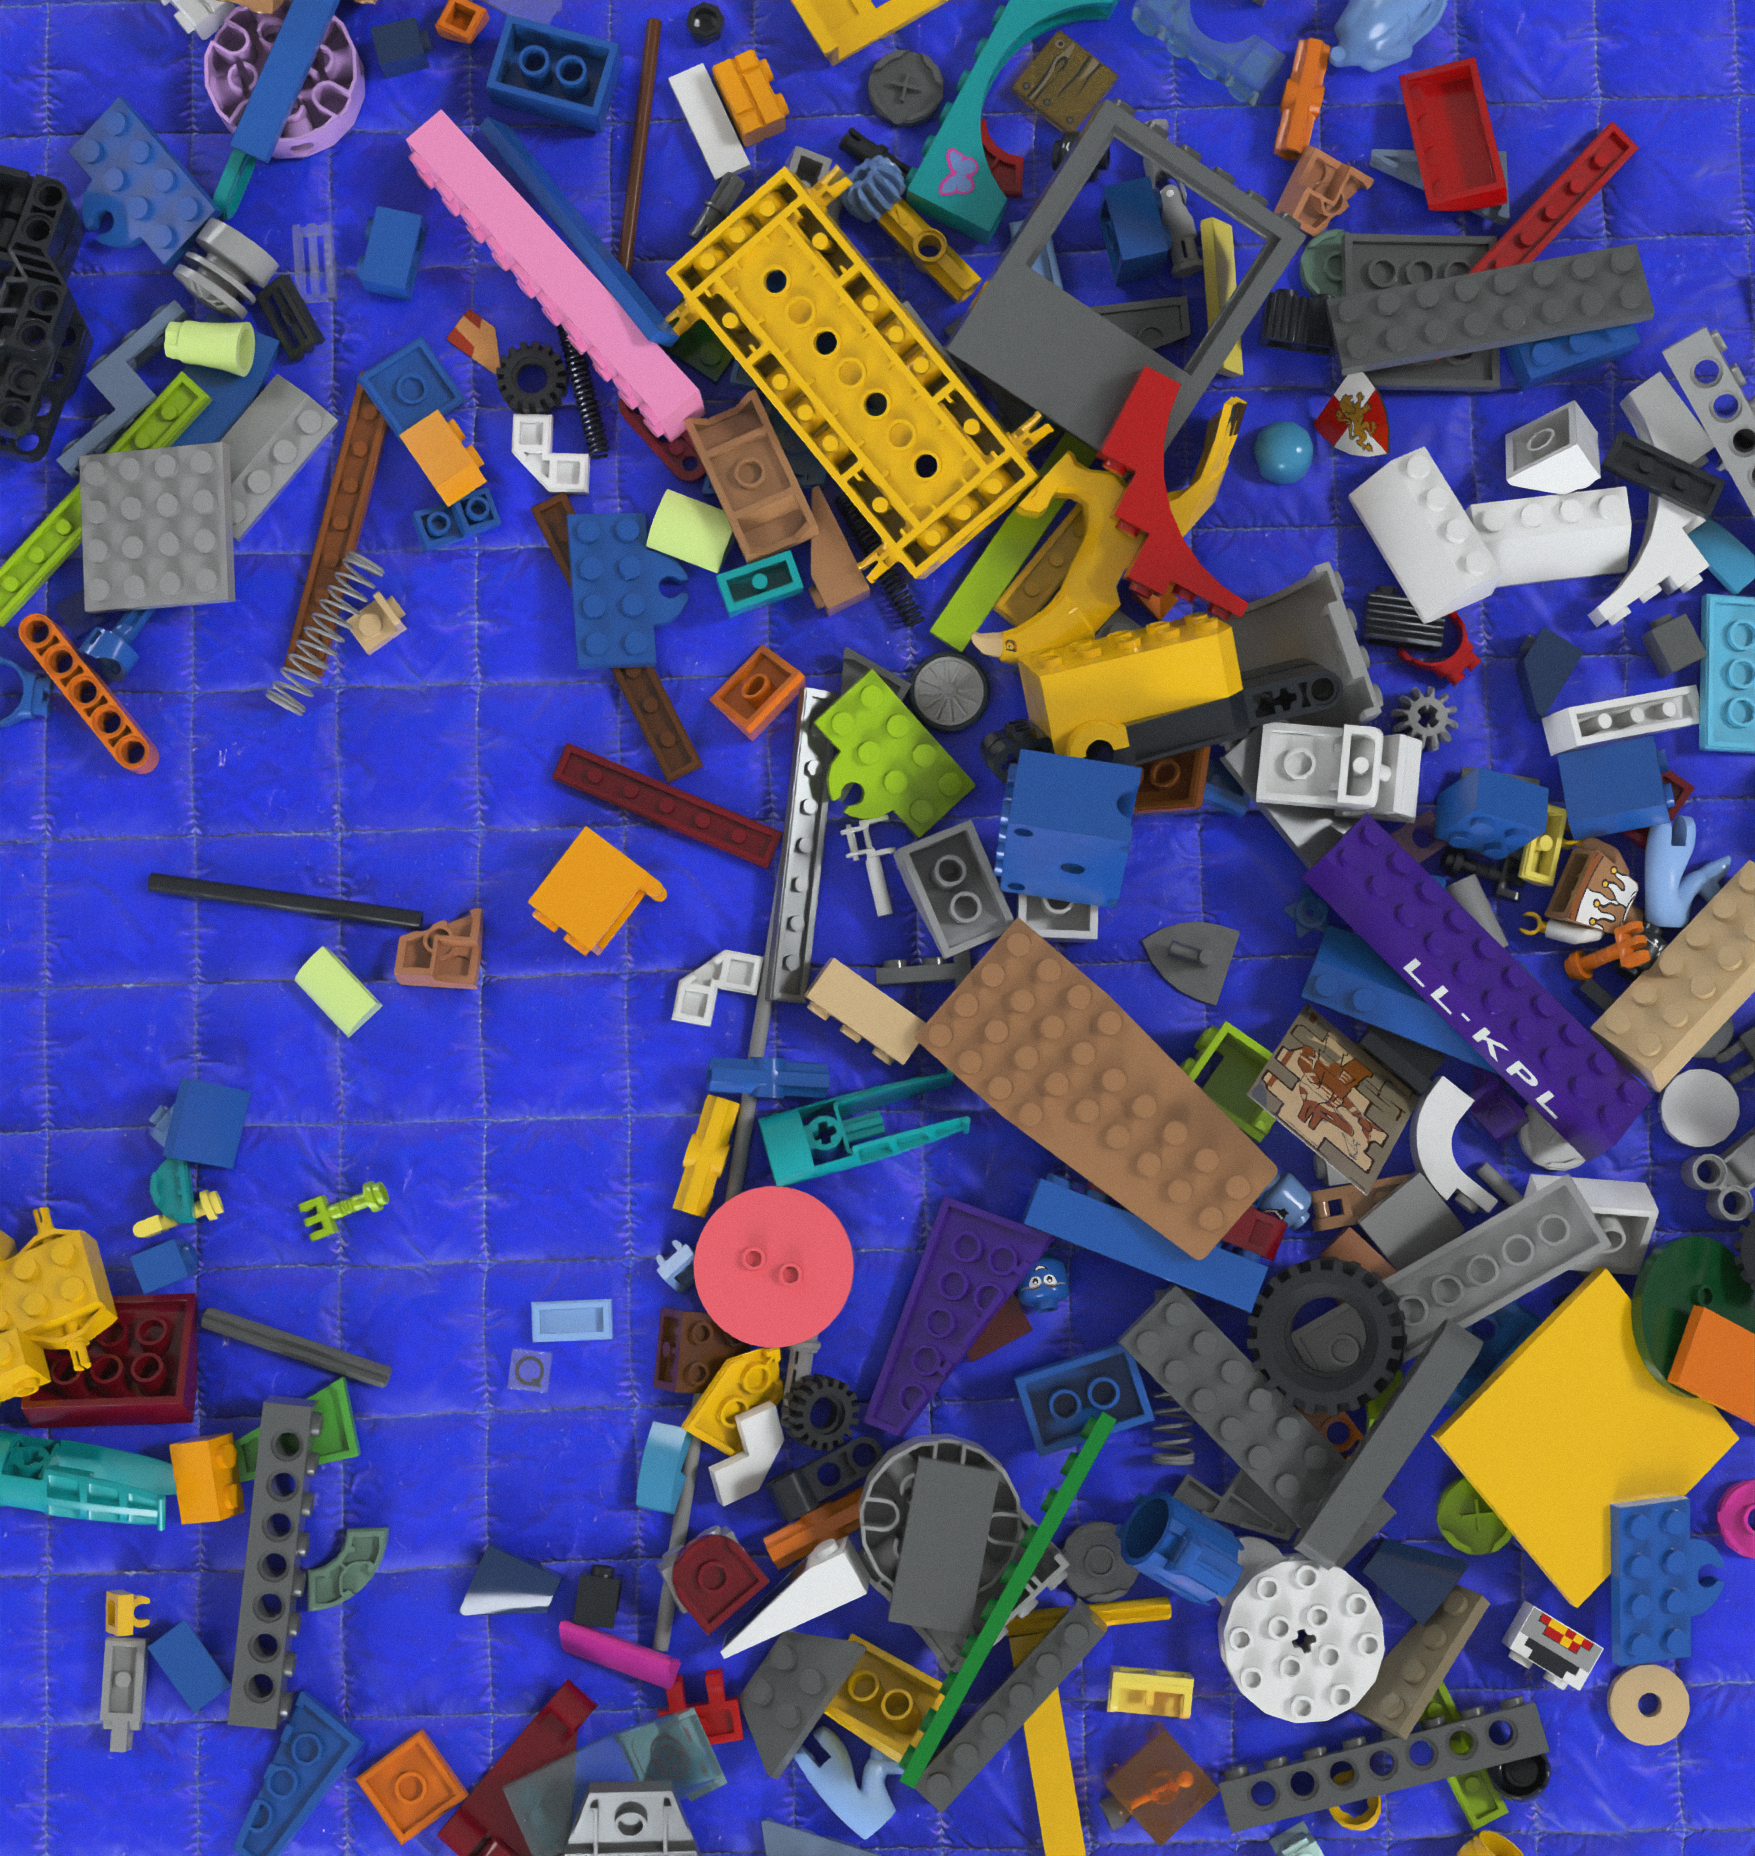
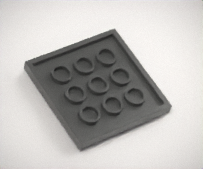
M1345 233L1341 238L1342 296L1467 274L1497 242V236ZM1499 348L1444 357L1437 362L1432 359L1366 371L1365 373L1370 377L1378 390L1496 392L1500 388Z

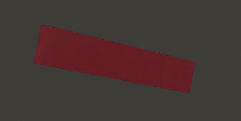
M570 743L566 744L552 776L554 781L767 870L783 836V832Z

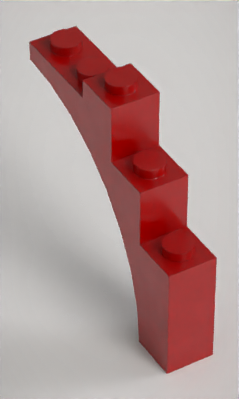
M1145 365L1134 380L1096 457L1104 460L1102 467L1122 477L1125 472L1131 474L1109 518L1117 521L1115 528L1124 534L1137 538L1140 533L1144 537L1122 579L1131 583L1128 588L1130 591L1149 600L1152 594L1157 597L1164 595L1168 585L1174 587L1171 594L1191 604L1194 599L1208 605L1206 612L1222 621L1228 622L1230 617L1233 619L1242 618L1249 603L1223 587L1199 563L1184 541L1170 509L1164 480V441L1169 414L1181 384Z

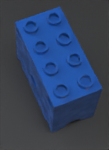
M1020 749L1018 764L1010 763L1005 800H1003L994 870V875L1001 876L1000 891L1117 909L1130 846L1128 845L1131 844L1133 827L1130 824L1142 768Z

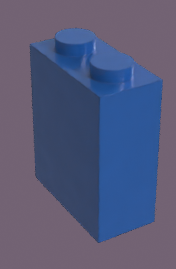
M1654 736L1558 754L1568 823L1574 841L1670 823L1668 808L1675 807L1671 783L1663 784L1662 773L1669 772L1665 749L1657 750Z

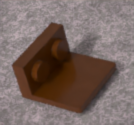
M661 1307L653 1387L678 1393L703 1394L726 1359L750 1352V1344L729 1335L706 1312Z

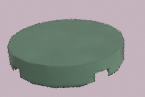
M1341 229L1325 231L1318 234L1306 246L1300 258L1299 276L1303 288L1312 298L1316 294H1328L1336 298L1342 297L1341 238L1345 233L1349 232H1344Z

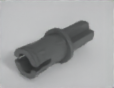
M731 172L725 173L709 201L704 200L703 205L705 208L691 231L687 234L691 240L696 242L702 230L706 229L701 238L702 240L729 216L728 213L745 187V182L738 175Z

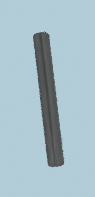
M213 1307L205 1310L201 1320V1326L204 1329L380 1388L388 1385L392 1375V1368L390 1366Z

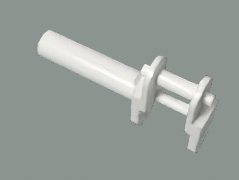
M888 815L880 818L860 820L858 827L852 828L851 824L845 825L846 829L840 831L841 835H847L850 853L845 855L846 858L853 857L854 861H858L860 855L866 854L867 856L865 864L878 917L893 914L880 856L895 853L896 847L875 851L874 847H872L868 829L869 825L880 821H888ZM863 831L867 849L858 850L855 832Z

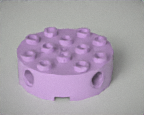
M285 0L273 14L255 13L249 7L240 5L223 20L225 24L217 31L214 40H210L204 55L205 87L218 115L233 135L293 0ZM335 15L330 22L272 154L273 158L309 157L335 145L355 124L365 98L364 66L344 23Z

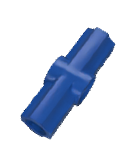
M709 1057L706 1069L707 1091H714L715 1093H747L749 1097L784 1099V1096L826 1098L829 1089L830 1074L828 1065L822 1063L786 1062V1059L769 1057H751V1060Z

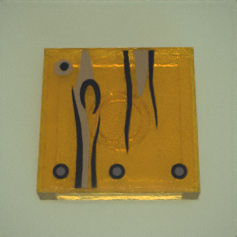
M1058 30L1013 84L1011 93L1065 134L1067 131H1077L1116 84L1119 75L1061 30Z

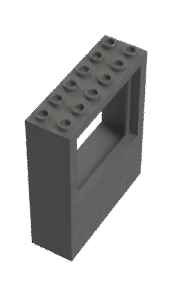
M1118 98L1114 102L1106 99L1096 107L942 350L1034 411L1038 410L1046 419L1097 453L1139 371L1146 365L1181 384L1169 414L1164 441L1165 453L1307 235L1298 230L1301 223L1285 212L1276 214L1267 209L1266 206L1269 202L1260 194L1251 189L1245 192L1235 187L1233 183L1236 179L1228 172L1217 166L1214 170L1209 169L1200 163L1202 155L1186 144H1182L1179 147L1167 140L1169 133L1152 121H1149L1148 124H1143L1134 118L1136 110ZM1114 138L1267 241L1183 370L1031 269Z

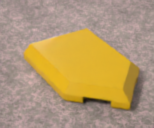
M763 1347L726 1359L681 1427L730 1457L742 1452L743 1447L734 1416L769 1400L777 1407L784 1396L783 1381L780 1379L779 1361L781 1360L780 1347Z

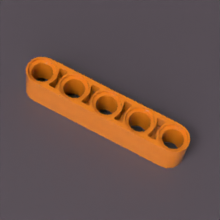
M35 613L26 616L18 628L21 641L115 760L133 773L147 774L153 771L159 761V752L156 746L84 655L78 651V648L64 630L45 615ZM43 626H48L49 633L47 638L40 643H36V631ZM66 656H72L73 663L71 668L64 673H60L58 670L60 660ZM95 685L97 692L95 698L88 703H83V691L87 687ZM119 715L121 722L119 728L113 733H107L106 723L108 719ZM143 745L144 757L141 761L131 764L129 758L131 750L136 746Z

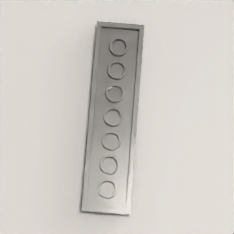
M1569 1174L1382 1281L1389 1290L1392 1289L1397 1296L1395 1300L1400 1311L1403 1310L1405 1314L1404 1329L1405 1334H1408V1339L1404 1348L1403 1363L1422 1352L1439 1325L1446 1318L1465 1329L1612 1245ZM1346 1302L1291 1333L1293 1344L1303 1361L1313 1369L1324 1372L1343 1371L1352 1366L1363 1353L1366 1340L1362 1319L1357 1311Z

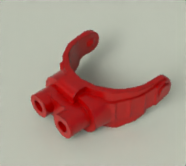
M1454 611L1446 615L1454 624L1458 638L1455 652L1450 658L1434 663L1424 662L1411 657L1401 647L1396 650V655L1400 660L1411 665V667L1434 672L1440 679L1445 677L1453 686H1456L1465 677L1462 671L1467 668L1471 672L1481 660L1472 651L1475 647L1467 639L1468 635L1465 624L1457 615V612Z

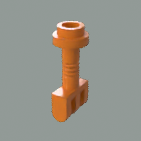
M1633 921L1613 929L1616 943L1587 955L1582 950L1571 952L1569 958L1564 961V968L1569 978L1573 981H1583L1584 979L1592 978L1593 969L1620 959L1621 966L1628 969L1650 961L1649 951L1639 950L1647 946L1646 936H1635L1644 931L1643 922Z

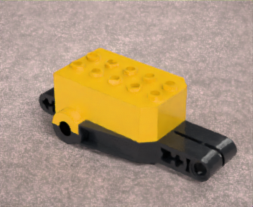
M1196 612L1188 614L1182 619L1154 622L1146 625L1144 628L1116 631L1108 634L1106 637L1094 640H1079L1070 643L1068 646L1056 649H1041L1030 653V655L1018 657L1017 662L1030 723H1028L1027 719H1018L1005 723V729L994 731L982 740L979 747V755L982 762L1003 783H1007L1010 763L1018 764L1020 749L1136 766L1170 755L1248 737L1249 730L1252 727L1329 709L1340 701L1343 694V684L1336 673L1307 658H1297L1240 672L1232 626L1224 623L1217 617L1208 615V612Z

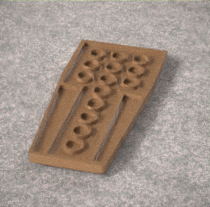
M1019 917L1016 918L914 1037L918 1043L1001 1116L1194 1259L1201 1260L1208 1256L1278 1174V1168L1274 1162L1105 991Z

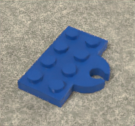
M119 96L69 150V153L92 179L84 192L81 207L86 229L96 231L100 228L102 219L107 213L113 215L114 225L112 229L107 233H101L96 239L101 244L127 249L136 247L145 241L164 265L172 267L194 244L195 239L211 217L217 219L223 213L125 98Z
M645 513L568 514L566 522L577 669L655 667L657 662L654 629L665 627L676 620L686 606L689 593H680L674 598H667L660 593L659 584L663 581H672L678 585L686 584L688 581L686 572L675 559L667 554L648 550L646 546L647 529Z
M1676 1495L1610 1504L1612 1662L1622 1667L1691 1657V1617L1704 1613L1716 1602L1725 1582L1714 1576H1708L1704 1581L1698 1582V1572L1706 1564L1716 1568L1725 1566L1723 1558L1713 1545L1697 1536L1690 1535V1499L1687 1497Z

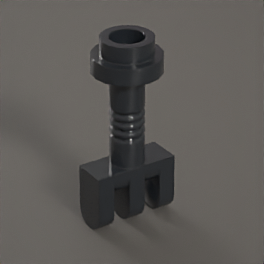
M1448 846L1445 848L1440 859L1439 868L1445 870L1446 875L1455 877L1459 871L1470 875L1475 874L1477 877L1495 883L1491 896L1512 903H1520L1522 895L1509 890L1508 885L1520 889L1524 888L1526 881L1512 875V871L1519 873L1521 861L1505 857L1501 859L1498 868L1465 857V848H1451Z

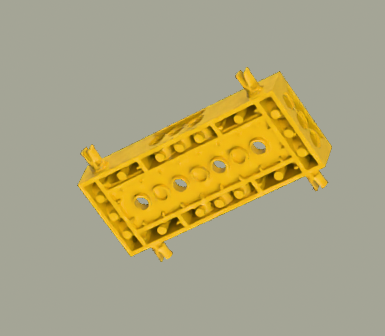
M838 164L811 188L805 186L795 173L784 166L665 272L683 293V298L685 299L665 317V320L670 326L677 323L673 330L679 337L700 318L705 320L880 535L883 543L865 559L856 564L859 570H865L878 562L866 577L870 583L876 582V579L897 562L902 563L915 579H925L1043 479V476L1027 458L1028 454L1026 452L1047 434L1054 431V429L1047 423L1032 432L1044 418L1037 410L1032 417L1012 434L1009 431L1006 432L827 213V206L849 186L853 185V182L847 176L836 182L844 172ZM773 271H782L787 280L785 288L778 293H771L766 285L767 277ZM824 332H832L837 340L836 348L832 353L823 355L817 350V338ZM875 393H881L887 400V408L879 416L870 415L866 408L868 398ZM923 455H932L937 461V470L929 478L921 477L916 470L917 461Z

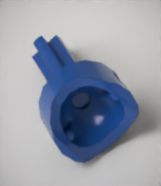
M157 608L126 611L114 626L112 632L95 627L78 651L97 658L103 675L115 682L121 683L139 659L138 654L132 649L130 644L135 640Z

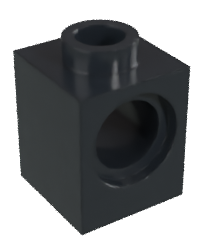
M592 1564L591 1570L584 1569L580 1574L573 1623L613 1629L617 1623L624 1575L616 1574L615 1567L602 1564Z

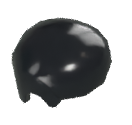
M1544 1753L1487 1768V1773L1494 1789L1505 1799L1525 1803L1535 1800L1546 1790L1551 1777V1765Z

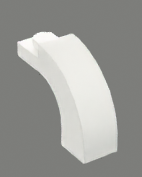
M1435 1077L1420 1097L1412 1115L1409 1141L1414 1166L1443 1200H1448L1455 1192L1457 1196L1454 1200L1471 1214H1474L1476 1210L1480 1213H1489L1498 1200L1459 1168L1452 1152L1453 1131L1474 1100L1446 1077Z

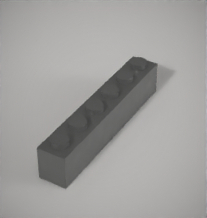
M1078 1598L933 1756L915 1789L942 1814L1106 1634L1108 1625Z

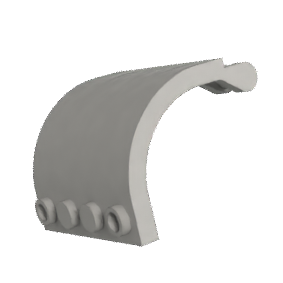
M1330 561L1314 566L1304 578L1271 595L1250 602L1242 618L1233 619L1230 617L1228 622H1223L1232 626L1240 672L1297 658H1307L1336 673L1341 679L1343 694L1335 706L1326 710L1289 718L1288 721L1291 724L1344 728V724L1363 726L1382 713L1380 707L1383 706V697L1379 686L1376 683L1372 684L1367 671L1370 668L1368 653L1364 646L1358 645L1354 633L1357 631L1356 618L1351 608L1346 609L1341 596L1344 593V584L1339 572L1332 570ZM1242 738L1220 743L1219 745L1220 747L1224 746L1227 752Z

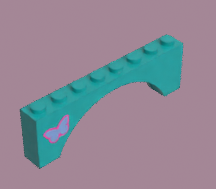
M1009 0L1006 7L1000 5L991 23V26L994 27L989 39L983 37L976 48L973 58L977 61L972 71L965 69L956 87V91L960 92L954 104L949 101L947 102L938 121L942 125L936 136L930 134L922 148L921 156L924 159L918 169L912 167L905 179L904 184L907 190L906 203L911 208L988 246L1005 214L1007 197L997 185L987 164L981 139V112L993 82L1007 62L1033 39L1052 29L1070 23L1087 20H1109L1119 0Z

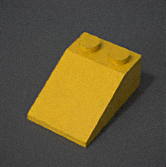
M852 1633L848 1641L863 1644L867 1649L824 1711V1714L885 1756L899 1763L908 1746L911 1744L917 1748L925 1733L918 1730L929 1708L931 1707L938 1711L945 1696L939 1693L943 1683Z

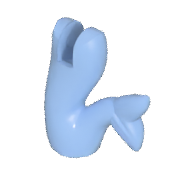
M1678 815L1673 822V826L1670 821V823L1650 826L1645 849L1644 922L1660 927H1686L1689 923L1691 905L1695 895L1699 894L1709 903L1721 890L1718 882L1725 876L1730 867L1731 857L1729 855L1712 861L1699 870L1690 872L1682 877L1695 845L1696 825L1692 817Z
M821 1725L812 1733L831 1758L821 1766L815 1756L801 1745L794 1759L829 1808L857 1835L866 1840L879 1830L896 1812L886 1790L885 1779L887 1775L903 1774L904 1770L897 1767L898 1762L872 1747L870 1758L864 1767L862 1786L859 1789L844 1743L831 1729Z

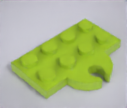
M869 669L813 721L838 750V753L829 764L826 777L828 794L831 800L835 801L840 798L843 787L850 782L857 783L862 790L861 799L853 805H846L842 812L848 816L868 820L880 818L893 811L917 838H920L976 786L873 669Z

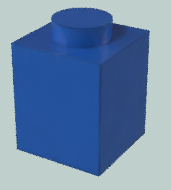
M184 1238L169 1240L129 1257L144 1294L155 1293L198 1275L195 1268L199 1264L196 1251L191 1243H185Z

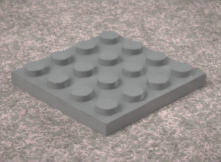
M216 442L79 456L85 612L94 614L236 602L229 444Z

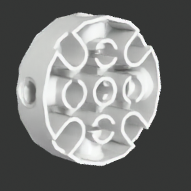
M1301 1553L1275 1556L1248 1570L1227 1596L1217 1623L1220 1656L1240 1692L1265 1714L1293 1723L1328 1721L1356 1706L1375 1683L1385 1652L1382 1618L1368 1590L1340 1566L1334 1565L1330 1570H1326ZM1303 1629L1308 1636L1304 1637V1643L1298 1645L1294 1640L1298 1638L1297 1631Z

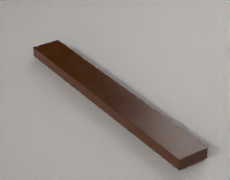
M562 492L530 509L571 589L566 519L568 514L576 513L566 493ZM654 667L611 668L668 784L703 768L704 766Z

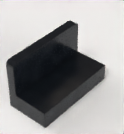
M1371 1025L1355 1042L1356 1046L1415 1095L1422 1094L1432 1082L1429 1080L1430 1077L1445 1060L1444 1056L1438 1051Z

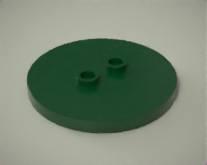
M1677 1237L1657 1247L1644 1262L1638 1274L1632 1297L1631 1317L1633 1335L1644 1365L1661 1386L1678 1396L1686 1398L1699 1397L1668 1382L1667 1379L1693 1305L1705 1307L1755 1334V1292L1750 1288L1751 1285L1745 1282L1739 1274L1743 1270L1736 1266L1734 1259L1736 1256L1723 1244L1708 1237Z

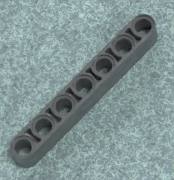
M1448 1318L1439 1325L1301 1528L1293 1544L1295 1550L1326 1570H1330L1336 1564L1478 1356L1483 1345L1481 1339Z

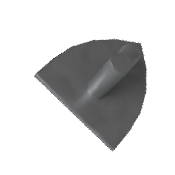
M1187 922L1162 928L1143 939L1142 942L1150 961L1166 981L1178 991L1196 1000L1216 1006L1240 931L1206 922Z

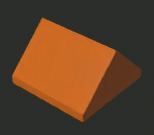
M762 644L709 700L753 742L799 694L800 688L806 687L805 676Z

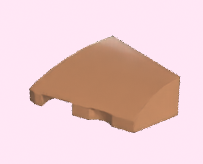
M1306 144L1273 213H1287L1301 223L1298 230L1316 237L1328 227L1330 220L1335 215H1341L1349 207L1347 201L1361 187L1368 190L1372 186L1374 179L1350 165L1341 163L1318 148Z

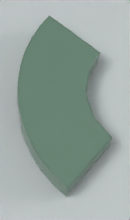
M389 1526L348 1528L344 1546L337 1557L325 1566L308 1570V1612L339 1605L358 1593L372 1579L380 1567L387 1549Z

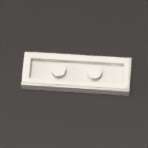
M701 63L668 78L672 91L715 183H720L727 172L738 175L750 170V162L704 64Z

